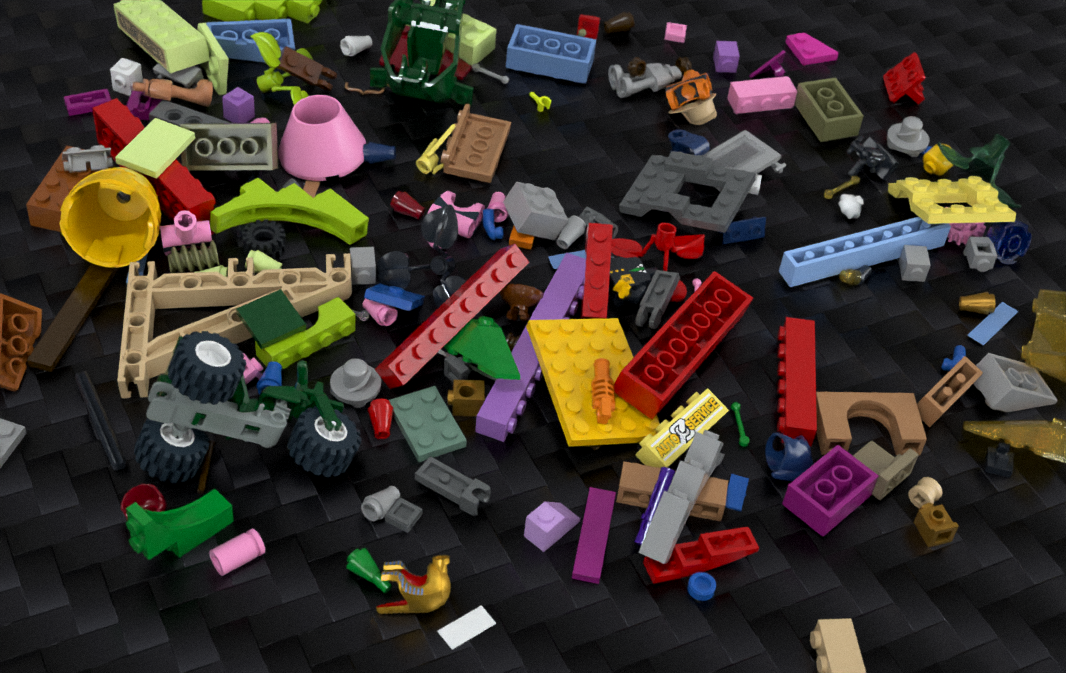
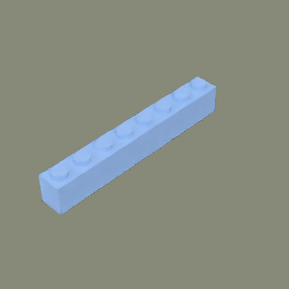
M920 217L793 249L784 252L779 273L787 284L793 287L860 269L864 265L871 266L900 258L904 245L926 246L927 250L944 246L951 225L949 223L928 224Z

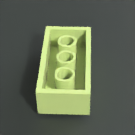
M431 0L430 6H433L435 4V0ZM463 14L459 58L472 66L479 63L495 49L496 29L469 15ZM449 33L446 40V49L454 54L455 34Z

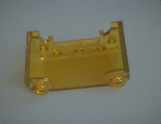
M1040 289L1038 299L1034 298L1032 312H1036L1032 339L1028 341L1027 345H1023L1021 359L1026 360V365L1066 383V292Z

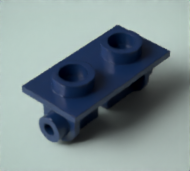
M755 216L752 219L731 222L726 233L718 231L719 234H723L722 244L764 238L766 217L757 218Z

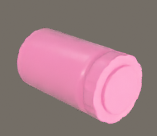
M252 528L246 533H242L210 550L209 555L215 569L223 576L255 559L257 556L264 554L265 546L260 535Z

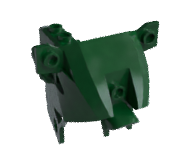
M395 0L388 9V25L381 45L385 68L371 67L370 87L382 88L388 86L396 95L441 103L453 98L461 105L469 104L472 106L473 87L457 82V77L454 76L459 60L463 6L466 0H435L433 6H430L431 0H419L421 4L413 3V0ZM411 25L407 35L409 66L407 65V57L403 54L400 72L397 77L394 75L395 65L390 64V59L396 50L405 26ZM448 34H455L452 64L430 82V74H438L442 65Z

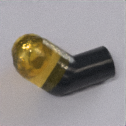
M864 265L859 271L854 269L842 270L839 278L842 282L859 286L871 275L872 269Z

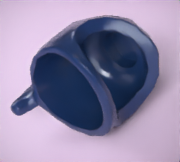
M776 432L768 438L765 456L768 467L771 471H774L771 473L773 478L794 481L813 465L811 448L804 436L800 435L793 439ZM778 436L782 438L785 444V448L781 451H775L772 446L773 440Z

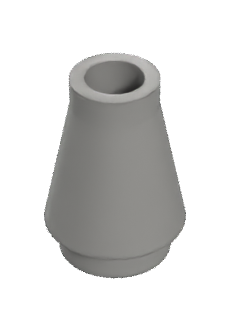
M578 216L568 218V222L561 230L560 236L556 241L557 245L563 249H568L585 232V222Z
M389 486L382 491L365 497L361 505L365 517L371 521L383 519L399 499V490L394 486Z

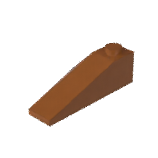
M1 293L0 387L15 392L18 390L27 368V359L34 350L33 344L35 339L41 333L42 309Z

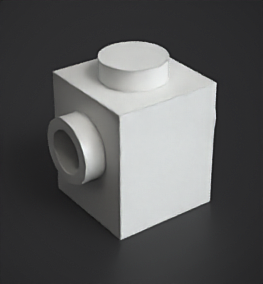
M121 58L110 69L114 91L130 96L133 82H143L141 64Z

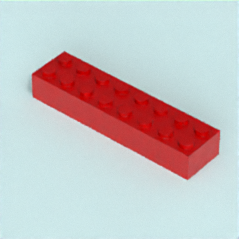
M117 98L92 108L97 142L99 145L105 146V148H111L110 156L115 162L116 156L145 128L140 119L134 117L130 113L129 108L123 105ZM177 158L157 179L138 172L153 186L158 196L160 210L173 224L175 216L180 211H190L195 215L196 222L209 220L210 224L211 211L214 210V205L216 204L215 198L211 192H207L202 187L198 179H195L190 174L187 167L182 166L178 162Z
M714 271L622 369L614 383V393L653 420L742 318L753 297Z

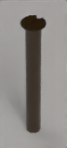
M214 440L208 441L209 448L204 457L197 490L199 494H203L205 490L213 446L216 445Z

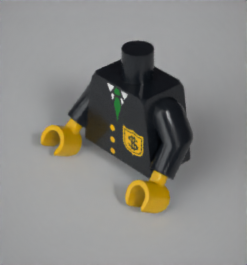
M611 252L608 293L615 306L619 307L630 302L638 304L643 299L656 270H658L657 267L645 269L640 258L620 257Z

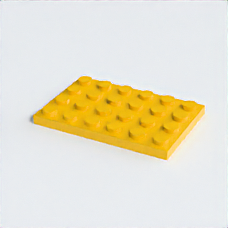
M618 318L528 321L526 328L569 447L640 443L647 435L651 434L654 437L657 434L655 429L660 425L657 415L653 420L617 394H615V411L611 412V418L608 420V423H597L596 409L592 408L591 382L595 378L594 361L599 358L609 360L610 377L615 383L622 369L634 358Z

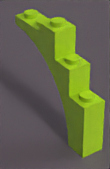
M202 0L203 14L225 22L252 21L255 18L258 20L285 19L289 16L309 23L318 15V5L322 0Z
M256 178L240 187V196L211 211L210 229L217 234L231 227L256 222L259 219L260 221H264V219H268V221H289L320 228L351 245L367 235L369 218L332 189L319 193L313 198L295 183L276 192L261 179Z

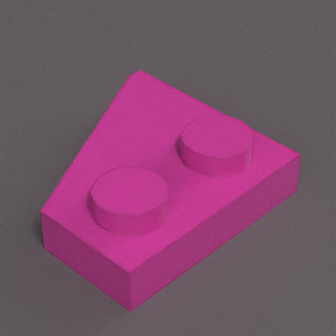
M806 33L788 35L786 38L787 45L802 65L837 60L839 53Z

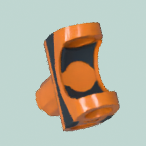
M688 70L684 73L681 82L667 86L665 91L673 111L691 100L708 99L712 93V86L707 73L700 75L694 70Z

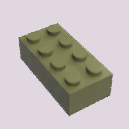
M276 123L180 124L181 128L195 132V139L181 153L182 166L187 167L188 170H274L278 168Z

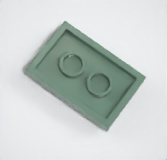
M435 386L389 400L394 408L393 417L418 462L427 460L430 456L433 458L466 447L467 440Z

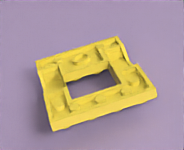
M970 176L968 179H959L958 182H951V180L947 179L931 182L910 177L888 184V192L895 198H908L911 211L928 224L1015 222L1016 212L1008 208V205L1001 203L998 199V191L991 184L984 182L981 177ZM966 202L972 207H965L963 205L955 204L951 205V208H943L942 206H939L937 203Z

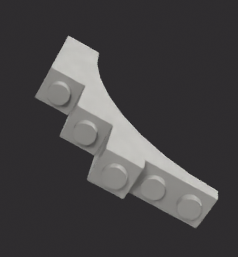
M704 430L703 434L695 433L685 460L680 461L669 490L663 492L639 553L663 564L668 563L698 496L712 472L722 463L725 454L720 453L724 444L718 441L720 435L708 430Z

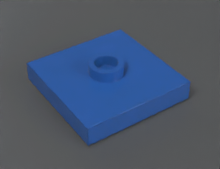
M378 284L366 289L364 298L411 311L423 305L425 296L404 291L400 287Z

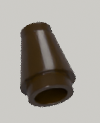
M624 11L604 22V29L607 34L630 31L634 27L633 16L630 12L626 13Z

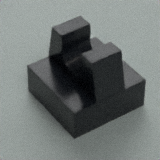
M999 442L997 448L988 447L985 454L984 472L1010 478L1013 472L1014 452H1009V444Z

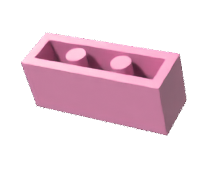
M788 76L731 82L727 99L735 114L793 108L797 90Z

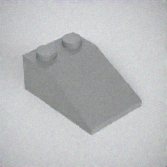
M988 353L976 365L983 374L974 382V385L983 393L986 398V404L993 410L1012 412L1052 405L1058 401L1034 365Z

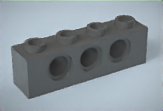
M162 100L149 113L150 122L157 118L179 127L180 124L229 123L166 100Z

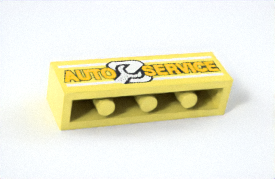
M708 388L701 395L696 392L686 401L688 404L686 408L681 405L671 415L672 421L668 422L665 419L655 429L657 434L654 437L649 434L639 443L642 448L637 452L636 456L646 466L668 468L690 448L696 432L703 434L704 430H709L729 410Z

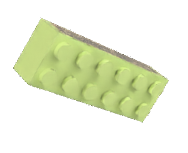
M121 0L119 3L113 4L118 27L169 73L210 61L206 37L161 0Z

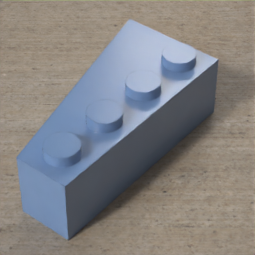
M291 19L206 22L228 58L266 63L256 42L250 37L258 32H266L272 35L277 41L281 52L286 46L295 51Z

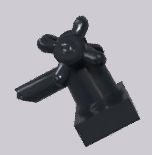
M859 136L852 141L847 154L850 155L855 150L860 158L848 172L851 177L856 176L864 165L867 164L870 167L871 173L875 172L881 179L887 180L900 165L874 138L869 137L863 145L860 143L864 139L863 136Z

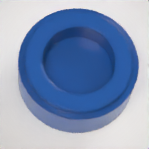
M697 572L689 579L688 593L696 600H709L715 593L716 581L707 573Z

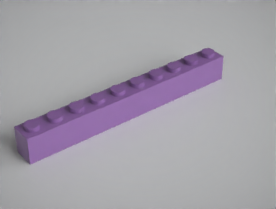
M569 253L565 254L530 320L570 319V315H575L579 304L578 300H582L585 258ZM526 327L511 352L520 373V380L497 379L476 418L475 432L503 442L508 433L512 434L514 432L517 416L523 415L527 397L531 398L536 387L535 382L536 380L540 381L543 376Z

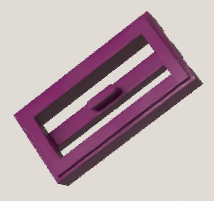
M108 89L64 97L69 116L93 112V107L111 101Z

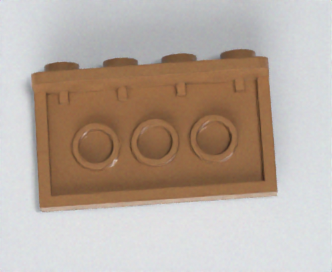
M465 104L464 109L459 110L458 123H454L456 127L452 131V137H448L447 150L442 152L441 163H444L443 173L491 183L511 129V122L470 113V105Z

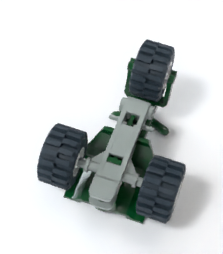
M194 331L183 337L179 336L165 373L159 374L157 382L152 385L149 392L148 400L150 405L147 409V420L143 425L134 448L136 462L141 464L140 468L143 471L149 472L148 475L153 478L156 476L164 482L169 480L171 483H177V480L184 482L188 478H193L198 472L209 448V436L205 434L206 431L224 435L225 439L228 440L237 438L245 442L249 441L260 444L265 448H271L278 443L287 422L292 421V415L298 420L288 438L287 447L290 449L289 454L291 457L295 458V462L298 465H302L304 470L312 471L318 476L323 474L324 477H330L331 474L337 476L347 470L361 443V437H359L361 434L360 430L356 428L357 425L354 421L349 420L350 417L346 414H341L344 404L328 399L326 393H323L322 382H317L314 390L308 389V365L306 361L301 360L297 364L298 380L295 387L267 386L262 390L258 399H249L243 374L246 369V360L243 359L244 354L238 350L239 347L235 343H231L230 339L219 336L220 334H211L208 331H202L201 333Z

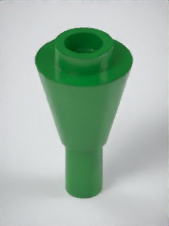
M366 548L362 550L356 549L348 556L346 569L373 582L384 593H387L392 588V584L389 581L381 580V572Z

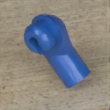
M483 209V227L489 238L492 240L502 239L503 228H495L494 209Z
M962 345L956 346L953 359L945 358L941 369L943 371H950L966 356L965 347Z

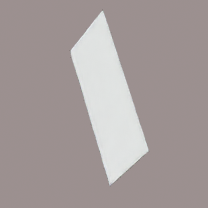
M481 605L437 632L449 647L454 649L495 625L496 622Z

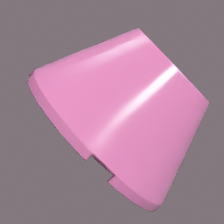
M313 95L301 99L294 105L279 145L278 156L281 166L289 174L304 180L326 181V177L339 174V178L343 177L362 164L364 161L363 145L366 144V140L338 100L326 95Z

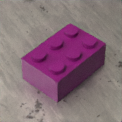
M837 445L788 485L782 505L824 537L872 495L879 475Z

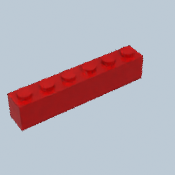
M786 317L784 326H779L777 337L781 341L777 357L781 358L777 375L781 376L777 388V394H781L777 406V412L781 413V417L778 419L777 431L793 439L802 435L807 440L809 446H812L817 431L815 321Z

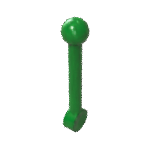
M733 402L731 409L735 412L740 433L739 444L742 447H746L750 439L745 436L739 412L741 405L738 402Z

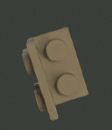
M870 441L853 456L879 475L872 495L881 500L911 474L919 454L910 448L903 455L898 454L896 457H893L875 442Z

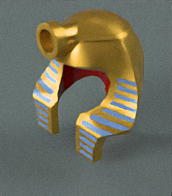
M434 556L432 563L427 567V574L424 576L412 574L407 570L402 561L384 562L381 580L397 581L399 590L405 600L378 605L376 607L379 614L427 613L444 605L451 589L450 578L447 574V564L450 563L449 556Z

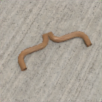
M348 82L345 83L346 90L360 92V95L361 93L363 95L367 93L382 94L385 90V87H382L381 91L366 90L363 93L361 89L349 88Z

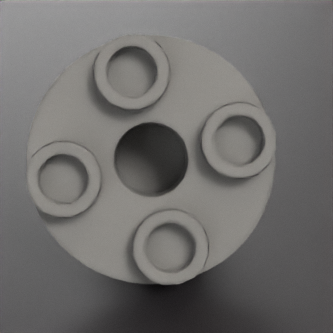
M910 116L906 117L902 123L895 124L889 128L887 146L890 149L907 153L911 157H917L919 153L927 149L929 136L922 129V121Z
M361 359L348 360L343 366L334 371L330 379L331 394L341 402L351 404L356 408H361L367 402L372 401L381 390V377L374 368L367 365Z

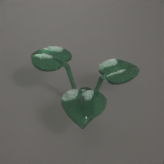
M996 134L991 142L984 147H971L970 152L973 155L970 158H963L957 151L948 146L941 145L940 142L937 144L945 158L959 168L968 169V163L975 158L984 161L988 166L994 168L989 184L998 191L999 201L1010 207L1020 208L1022 206L1016 204L1005 191L995 185V179L1001 168V162L1005 158L1003 153L1011 144L1006 138Z

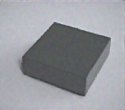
M399 497L385 515V522L408 533L422 516V508Z

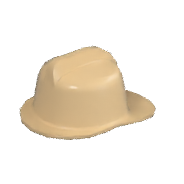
M716 93L711 94L708 99H699L676 110H670L668 113L681 112L689 123L694 125L704 124L717 116L713 103Z

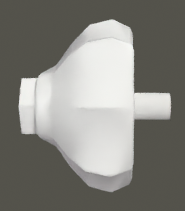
M852 194L841 195L838 203L841 207V212L848 219H857L862 210L863 199Z

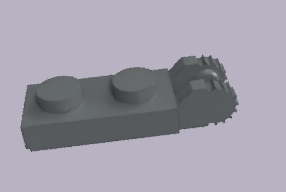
M656 270L640 303V309L635 319L637 326H644L648 319V312L652 314L649 319V327L652 329L658 327L661 322V316L664 314L680 280L679 273Z

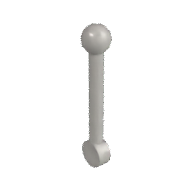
M479 64L472 65V71L474 72L480 71L501 80L503 84L509 82L507 76L502 77L485 70Z

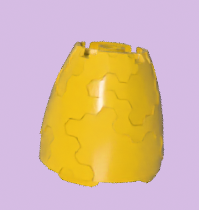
M106 168L88 175L73 187L64 199L60 210L61 220L59 224L61 232L71 248L88 262L103 267L119 268L130 265V262L139 261L154 247L160 230L161 210L158 196L153 186L143 175L128 168ZM121 191L129 194L131 199L122 200L118 192Z

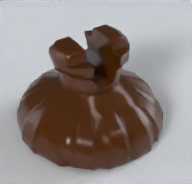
M507 284L500 291L503 301L510 305V311L506 314L507 319L515 321L519 313L520 320L528 322L530 320L529 308L536 307L543 298L544 293L528 285Z

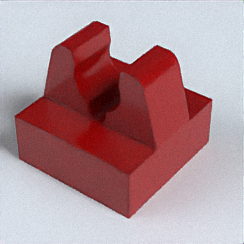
M580 14L577 35L580 29H585L586 35L584 37L597 39L600 18Z

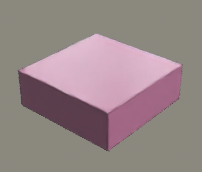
M667 22L664 40L684 43L687 26Z

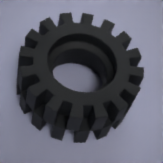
M259 219L256 220V224L250 222L249 227H244L242 240L246 256L249 255L251 250H259L276 260V255L281 257L282 252H285V230L281 224L278 223L276 225V221L273 220L271 223H268V219H264V222L261 223ZM268 239L270 241L260 242L258 240Z

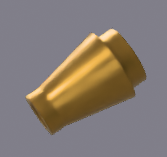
M988 292L960 296L959 308L960 310L988 315L995 311V296Z

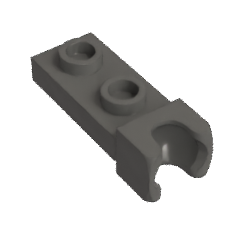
M431 456L415 473L416 481L460 505V509L472 516L478 514L479 501L487 503L490 499L491 489L487 484L476 478L472 480Z

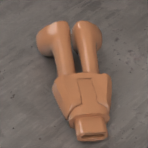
M143 79V82H133V91L142 92L143 95L167 101H171V98H180L209 107L212 100L213 84L211 81L201 79L197 83L196 88L188 89L172 85L171 80L151 79L148 81V79Z

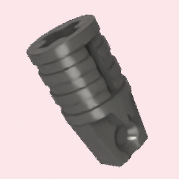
M586 207L579 216L587 227L589 223L613 225L612 239L618 233V226L602 213Z

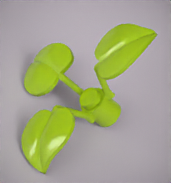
M258 32L251 35L250 37L256 42L264 61L271 67L264 71V75L257 78L259 89L264 93L271 90L273 92L291 90L294 105L301 99L308 97L307 92L301 91L299 86H281L283 78L291 74L284 73L281 75L280 72L273 71L280 64L278 58L281 57V50L275 38L266 32ZM301 48L296 51L312 59V56L306 49Z

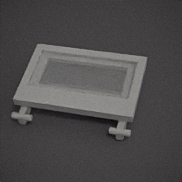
M746 130L703 155L704 157L713 158L714 166L745 170L755 174L769 166L780 174L783 172V168L786 167L785 163L780 164L777 162L781 159V154ZM715 187V188H716L717 190H719L720 192H721L722 189H723V188Z

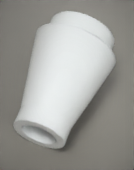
M346 36L341 40V50L345 55L354 56L367 48H371L372 39L370 36Z

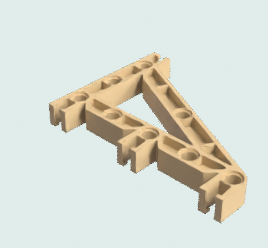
M326 254V273L317 268L262 270L255 275L253 257L246 258V272H237L236 265L238 264V259L229 258L228 277L223 276L219 272L163 274L158 278L155 261L147 263L148 275L140 276L138 270L140 263L130 262L117 380L121 398L131 397V391H128L129 382H134L138 385L140 397H148L149 379L160 373H165L179 336L183 337L194 331L199 333L208 331L211 334H220L219 336L230 339L231 343L235 344L252 338V335L237 315L236 308L279 289L283 291L301 317L318 311L319 306L336 297H339L342 301L348 299L352 294L350 254H343L344 268H334L333 261L336 260V256L334 254ZM234 306L153 339L155 309Z

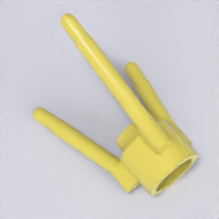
M452 124L439 140L434 138L422 156L416 160V166L422 173L428 174L432 172L436 174L444 168V163L438 165L439 158L434 152L455 129V124Z

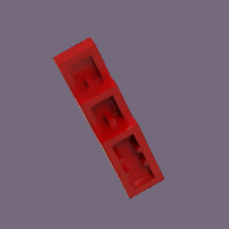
M749 527L700 534L698 541L676 544L668 563L663 564L648 556H645L643 563L653 584L683 578L697 572L708 571L757 552L759 546Z

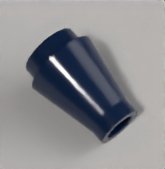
M373 142L364 144V162L372 164L386 160H395L396 147Z

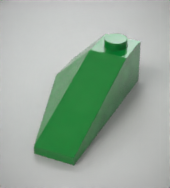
M480 316L479 319H471L443 346L452 355L462 354L463 361L477 364V369L494 378L520 380L519 370L502 329L490 317Z

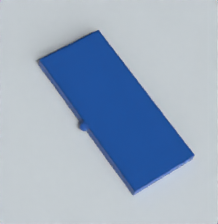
M731 474L727 489L726 508L741 512L749 478Z

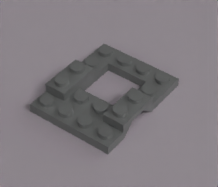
M674 151L668 157L652 155L620 203L619 211L620 213L641 217L651 209L669 212L682 225L726 233L756 180L755 173L725 168L723 166H714L713 158L702 155H691ZM685 181L723 188L712 208L690 204V197L678 194Z

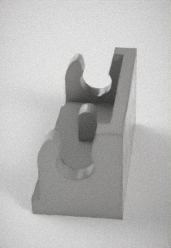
M159 63L153 68V72L159 74L158 79L167 77L184 85L186 88L192 86L190 89L196 88L199 80L204 79L201 69L196 66L169 73Z

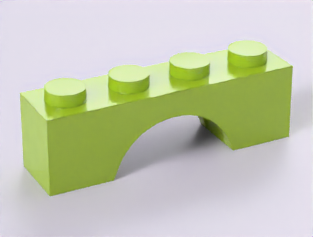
M336 297L318 307V321L311 328L296 333L262 350L255 341L256 356L266 367L269 362H278L282 365V369L287 368L290 364L306 358L317 350L327 347L331 343L354 332L355 313L339 297Z

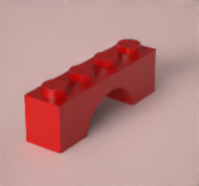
M589 223L587 227L585 277L580 319H607L613 229L611 224Z

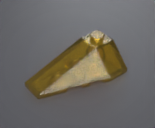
M1054 418L1053 422L1048 420L964 421L963 428L966 431L993 440L1005 439V443L1016 448H1024L1026 445L1030 447L1031 451H1034V454L1066 463V421Z

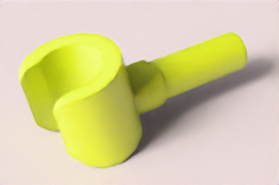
M530 92L529 96L538 104L537 110L539 112L544 110V106L550 109V98L545 96L539 98L534 92Z

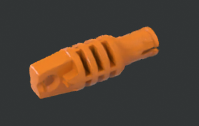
M599 358L593 363L595 378L591 382L592 408L596 409L597 423L607 424L611 418V412L615 411L614 381L610 377L609 360Z

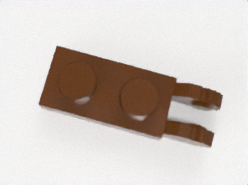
M287 46L282 49L281 57L279 58L280 64L277 68L312 86L315 85L326 91L332 90L333 86L329 82L319 79V76L321 74L329 79H336V72L323 67V65Z

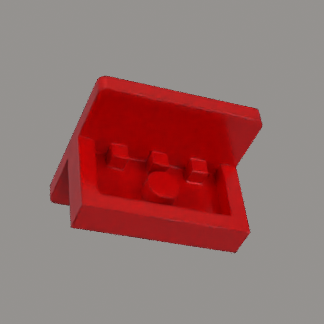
M914 52L883 75L887 92L892 102L897 101L905 94L918 104L925 100L922 92L924 88L921 85V82L925 80V75L919 57Z

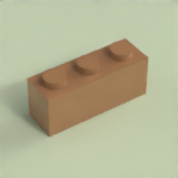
M964 356L917 403L921 420L931 427L983 372Z

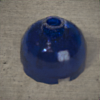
M1015 219V222H995L989 228L986 237H989L994 244L997 253L996 260L1006 265L1014 264L1017 261L1013 259H1016L1018 256L1023 257L1026 254L1032 238L1031 233L1028 232L1029 226Z

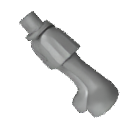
M661 63L646 64V71L642 77H631L629 73H624L619 65L610 66L608 76L612 89L617 90V95L620 98H624L646 88H651L653 92L663 89L673 83L675 79H680L682 73L677 66H670L668 64L662 66Z

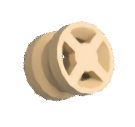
M923 477L917 485L909 490L908 494L911 502L920 509L926 503L937 501L943 493L941 486L936 480L930 477Z

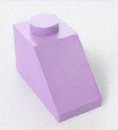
M544 502L526 517L524 537L545 552L580 522V518L561 503Z

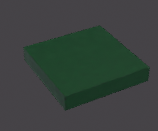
M281 289L236 308L237 315L261 350L306 329V323Z

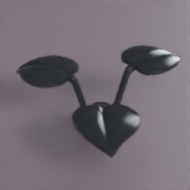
M446 205L431 211L424 217L421 225L424 239L434 243L433 248L441 256L434 257L431 264L409 266V257L406 253L401 251L389 252L381 257L376 264V278L381 284L406 289L411 282L410 271L431 268L435 274H443L440 279L442 285L437 286L433 290V299L439 308L466 282L460 276H450V273L456 267V262L452 256L442 250L451 248L458 236V220L453 205Z

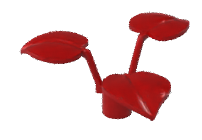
M661 223L658 225L656 235H651L650 241L643 250L641 245L634 240L618 238L612 239L611 252L616 256L625 258L642 257L653 242H655L658 250L665 251L663 271H667L669 249L671 252H676L681 258L697 259L703 254L705 235L675 237L676 227L670 223ZM680 280L670 299L671 302H681L686 297V286Z

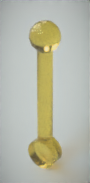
M853 176L850 181L833 190H825L824 197L832 198L834 193L852 184H858L860 178Z

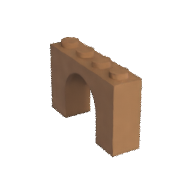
M816 392V433L821 455H826L837 445L848 451L852 440L848 419L857 416L873 418L888 429L895 455H903L910 448L921 455L927 438L914 393Z

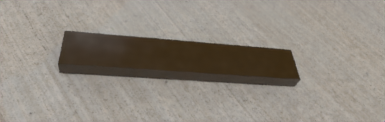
M93 263L90 265L27 359L28 366L53 372L118 272V268L103 267Z

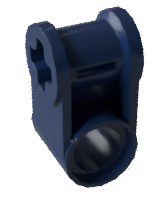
M674 130L668 134V139L672 144L670 153L674 151L703 156L710 150L709 142L703 136H698L685 130Z

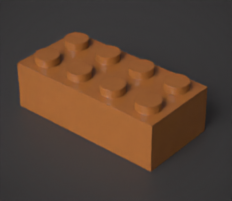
M66 146L65 149L63 150V152H65V151H66L67 149H69V148H75V147ZM61 153L26 204L30 225L61 232L59 224L61 220L60 210L64 199L78 182L99 170L91 171L89 162L86 163L87 171L73 173L64 171L63 162L67 160L62 161Z

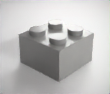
M516 182L503 201L519 233L555 240L568 222V218L556 197V193L550 188H541L530 183Z

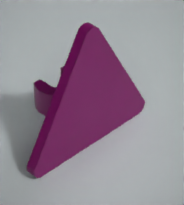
M784 50L754 71L749 75L750 79L770 69L776 78L784 76L785 71L780 64L783 62L786 52Z

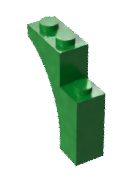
M216 489L190 504L173 510L149 511L140 507L136 502L126 508L128 517L126 526L131 535L129 543L136 553L141 552L148 560L165 549L168 551L172 550L180 558L234 522L232 505Z

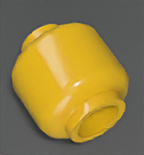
M945 144L934 145L923 156L924 169L930 174L934 173L938 176L944 174L955 163L954 150Z

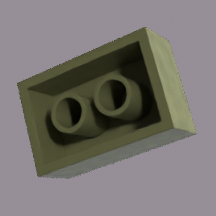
M836 77L798 84L794 104L820 142L858 136L863 114Z

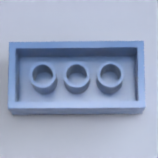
M516 24L507 48L506 68L557 79L571 80L577 83H586L594 60L596 39Z

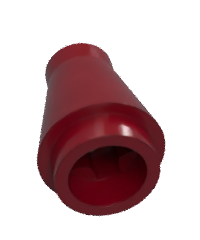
M401 191L394 195L390 203V207L394 208V212L411 216L418 220L422 218L426 210L408 193H402Z

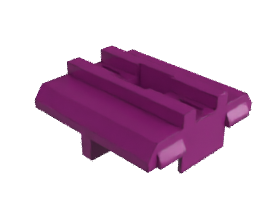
M132 89L126 106L134 117H138L140 120H149V113L163 99L143 95L142 92L133 91Z

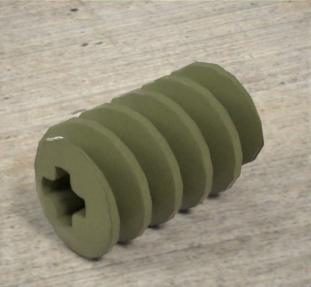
M214 240L210 242L209 248L206 247L204 242H201L200 249L198 250L193 243L191 244L190 251L186 249L185 245H182L181 251L178 253L175 246H173L171 254H168L171 274L176 273V270L180 273H185L186 268H188L190 273H194L196 267L202 271L205 270V265L208 268L215 267V264L220 266Z

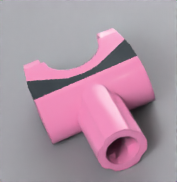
M450 191L444 192L432 204L428 213L446 205H453L458 220V235L470 238L482 221L485 206L476 203L468 208L457 207L454 205L455 193Z
M190 211L178 212L174 218L173 225L160 226L163 252L166 256L171 254L173 246L178 251L181 250L182 245H185L186 248H191V244L194 243L200 249L201 242H204L206 247L209 248L212 241L209 220L196 222L195 215Z

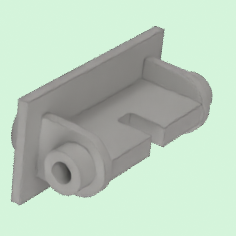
M102 145L93 146L88 150H81V148L77 147L69 148L62 153V161L67 160L63 162L64 171H69V173L87 171L86 163L89 162L91 171L113 167L112 158L110 157L111 148H105Z

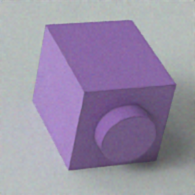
M716 41L713 56L716 72L736 73L740 57L737 42Z
M237 87L222 97L224 118L232 123H246L255 117L254 96Z

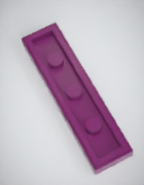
M590 487L572 579L599 584L616 492Z

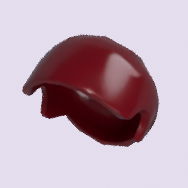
M140 484L132 487L124 495L121 502V510L127 520L126 508L135 502L140 507L149 511L159 512L166 509V501L163 495L152 484Z

